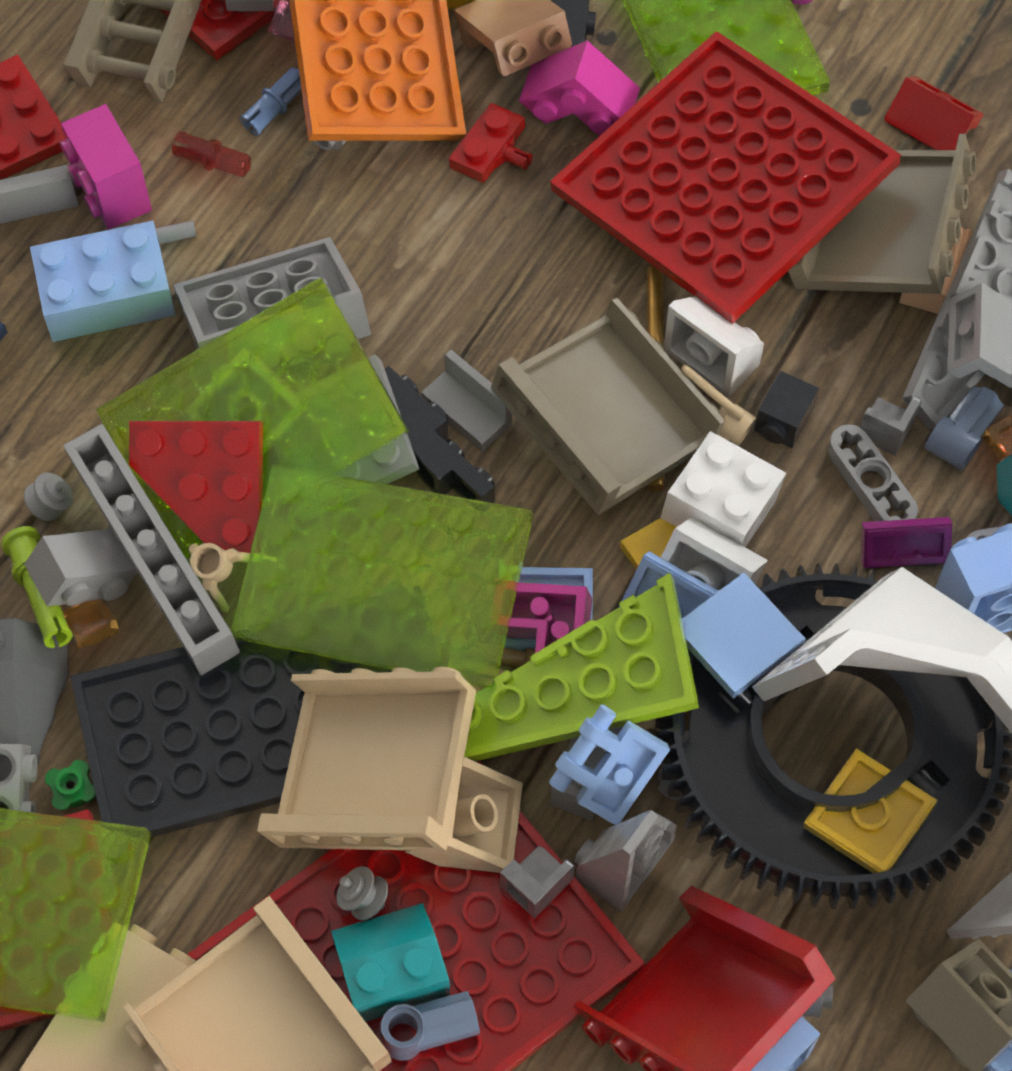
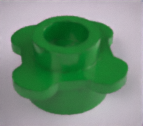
M75 760L69 767L61 770L52 768L46 773L45 783L52 789L54 796L51 803L56 810L65 811L68 808H77L91 802L95 798L94 785L90 783L88 778L90 768L85 761ZM69 782L75 783L72 789L66 787Z

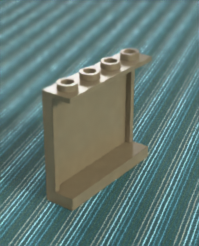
M959 134L956 150H895L901 154L900 165L788 271L795 289L941 294L945 277H950L953 270V255L951 252L953 243H958L960 240V211L968 206V177L974 176L976 171L975 151H970L966 134Z
M618 298L611 301L605 316L523 363L518 364L513 357L500 363L491 385L494 393L597 515L692 458L708 433L711 431L719 435L725 423L717 407L706 400L693 385L692 380L666 354L661 343L649 335L639 323L637 316L631 310H628Z

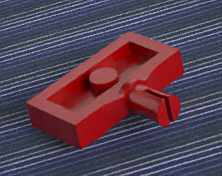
M490 103L448 158L450 169L482 183H485L494 169L506 161L527 170L528 166L532 163L533 155L514 147L515 141L526 128L525 117Z

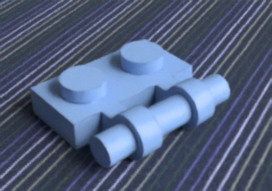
M600 705L592 718L586 717L580 726L579 732L581 735L570 751L563 752L555 763L558 769L549 780V783L560 792H565L572 780L582 784L583 787L576 796L578 804L617 825L624 818L670 749L666 742L630 721L626 722L618 735L608 730V727L615 719L616 713L607 706ZM598 745L607 752L596 768L592 769L584 763L595 746Z

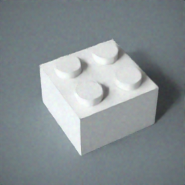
M710 431L668 491L660 518L678 527L693 517L746 547L776 502L786 473Z

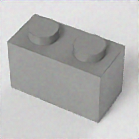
M112 529L42 536L25 562V566L47 606L62 604L74 606L84 601L99 599L111 601L117 599L127 591L128 585L137 574L136 568Z

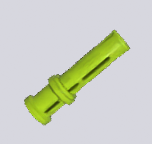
M30 526L15 528L9 531L1 541L3 552L11 558L13 563L11 570L13 579L21 586H24L45 646L55 648L52 638L55 635L58 646L62 647L71 641L73 635L68 627L61 606H47L25 566V562L40 541L41 536L36 528Z

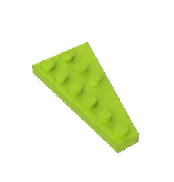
M671 573L656 581L657 585L635 597L633 594L619 603V608L599 620L588 621L530 656L531 661L511 673L507 670L493 678L494 683L477 692L464 757L473 761H479L579 737L581 735L579 732L580 726L586 717L592 718L600 705H605L616 713V717L608 727V730L623 727L627 721L635 724L699 709L675 582Z

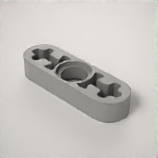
M850 424L842 425L835 429L828 446L829 457L873 520H901L897 515L892 517L888 515L891 506L895 511L902 509L905 511L902 520L916 519L918 513L916 501L862 428ZM842 441H845L848 445L854 443L857 445L855 455L849 448L843 450L840 448ZM857 458L859 460V463L856 467H854ZM874 471L883 477L884 484L878 488H870L863 484L860 476L864 472ZM889 492H891L889 500L887 501L885 497Z

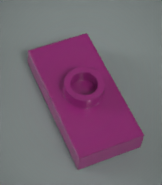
M949 517L862 522L861 564L863 568L943 564L946 562L952 547L953 523Z

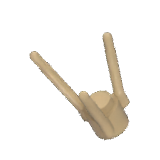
M683 364L681 371L722 406L719 412L725 423L718 436L739 446L753 427L756 417L737 404H733L688 365Z
M204 543L199 546L192 544L189 547L191 568L197 576L203 579L202 586L209 592L216 605L224 613L229 611V606L218 589L217 584L228 578L234 562L272 566L278 563V559L275 557L238 552L232 548L225 551L212 543Z

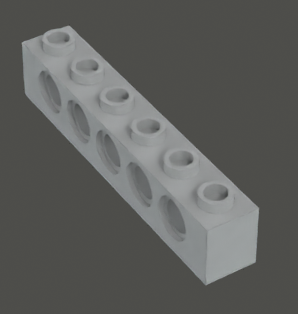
M103 424L63 445L75 470L199 674L203 675L239 654L240 651L232 632Z

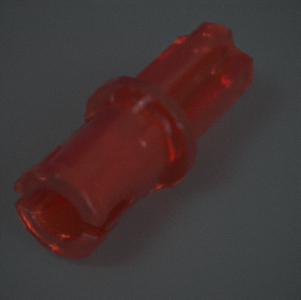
M184 131L178 132L174 138L175 141L188 145V148L172 144L173 155L200 163L205 170L210 171L215 168L238 177H245L251 169V157L248 154L222 146L221 142L217 139L208 141Z

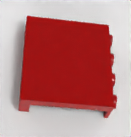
M691 885L679 897L691 919L600 1012L580 1000L574 1006L585 1021L581 1026L583 1031L595 1044L603 1047L607 1043L624 1062L631 1065L636 1061L640 1063L644 1071H751L836 979L816 945Z

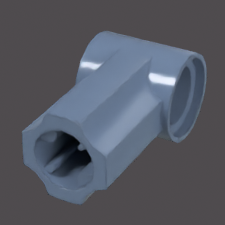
M973 386L950 417L944 416L930 434L924 448L962 471L978 450L984 434L1002 412L1004 404L999 400L997 393L985 386Z
M468 991L415 1006L407 1004L396 1005L384 1014L381 1022V1043L389 1052L390 1057L399 1061L410 1060L417 1056L420 1051L480 1034L477 1014ZM405 1023L415 1029L416 1035L409 1041L400 1042L391 1037L390 1030L398 1024Z

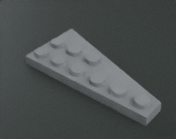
M1009 168L998 173L902 397L908 405L913 397L922 400L917 416L928 429L935 428L944 416L948 417L970 389L985 375V373L977 370L964 377L957 378L947 372L950 298L983 283L1012 300V171Z

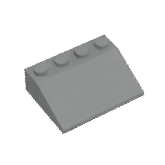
M331 237L174 284L177 298L210 384L244 348L256 353L273 369L280 363L299 357H312L321 350L337 345H350L357 342L360 338L371 335L362 293Z

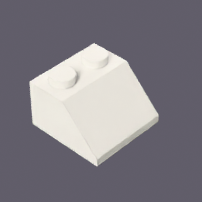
M696 296L674 300L668 306L664 340L665 351L680 363L688 365L713 387L727 397H730L760 365L764 343L753 330L741 327L735 322L733 324Z
M693 517L674 529L661 556L662 559L717 590H721L743 572L756 584L768 562L767 559Z

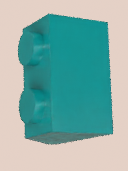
M423 903L331 931L352 1005L365 1022L384 1016L390 1008L396 1005L407 1004L415 1006L451 995L449 977L435 932Z

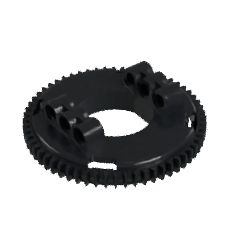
M818 563L812 575H806L803 566L800 565L797 568L796 576L792 578L783 568L780 570L777 582H774L769 574L765 573L762 578L761 588L759 589L805 637L806 642L847 608L844 606L821 605L815 597L817 590H822L823 597H842L856 600L878 581L875 580L874 569H871L866 578L857 575V567L854 565L849 575L840 574L839 565L836 563L831 574H823L821 565ZM689 649L688 654L699 709L691 710L689 739L682 744L681 736H684L685 712L656 718L655 728L662 730L656 734V737L666 742L670 749L661 762L669 764L662 770V780H676L669 785L667 794L669 797L682 795V798L676 803L675 811L683 813L690 810L691 814L685 822L687 829L698 825L702 827L696 841L702 843L710 838L714 841L709 854L711 857L720 854L722 851L727 853L724 864L725 869H729L737 862L743 865L740 874L741 880L746 879L754 872L759 875L757 889H762L767 884V881L770 880L776 883L774 896L779 897L784 888L788 887L793 889L792 899L794 903H797L803 892L810 893L813 907L817 906L821 895L828 896L831 909H836L840 896L847 898L850 909H855L859 896L863 895L869 907H874L878 899V893L881 892L887 903L891 904L896 896V888H899L906 898H910L914 890V881L919 888L926 891L931 882L929 873L937 881H943L947 875L945 866L955 872L962 861L959 855L969 859L975 849L972 844L981 846L986 838V833L983 830L989 832L992 830L996 823L993 815H1000L1004 807V803L1001 800H1005L1010 791V787L1006 783H1010L1012 780V768L1009 767L1012 766V733L1009 732L1008 728L967 677L838 665L832 670L855 675L880 689L899 712L906 732L907 752L905 761L865 793L856 795H830L809 789L788 776L773 759L764 740L762 716L768 713L769 709L780 702L790 691L763 702L752 688L759 681L757 680L733 699ZM979 732H984L985 752L983 768H991L986 778L982 777L976 770L978 753L977 734ZM906 780L937 799L935 808L893 869L873 874L803 828L805 820L815 806L826 807L825 811L831 812L851 811V808L857 807L856 810L863 809L879 803V800L882 798H888Z

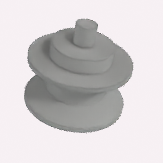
M42 473L35 479L34 483L25 489L24 501L29 511L37 518L44 521H54L60 517L62 511L67 510L72 505L73 494L69 485L61 477L53 473Z
M365 866L357 867L340 879V886L336 897L337 904L341 909L351 911L352 915L358 920L370 919L379 910L384 908L388 895V884L382 877L374 876L369 868Z

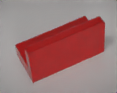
M917 76L905 78L884 119L889 124L935 150H956L959 134H967L968 130L977 128L984 114Z

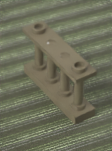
M89 0L64 66L77 85L87 87L92 86L96 74L100 73V71L144 80V84L154 101L163 103L167 90H170L175 82V69L202 0ZM127 3L170 11L164 30L117 20L122 7ZM119 37L156 45L157 48L151 64L147 65L104 55L109 40Z

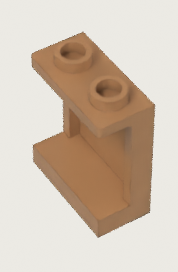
M476 0L454 10L463 45L469 50L482 44L493 52L498 71L503 76L512 74L551 55L566 50L572 45L565 11L551 0Z

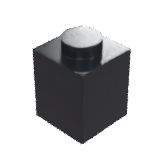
M780 370L758 409L754 431L760 433L771 443H782L793 448L814 410L819 388Z

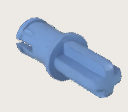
M290 68L270 89L264 88L261 92L262 97L239 117L245 129L248 130L251 126L253 127L250 131L251 134L258 136L279 113L285 114L287 112V105L302 91L299 68Z

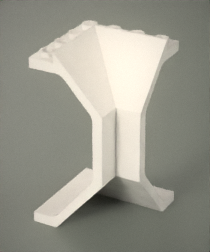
M903 567L885 575L752 686L764 702L826 676L838 665L967 677L1012 733V640ZM1012 872L946 931L952 939L968 937L977 939L981 936L995 938L999 935H1012Z

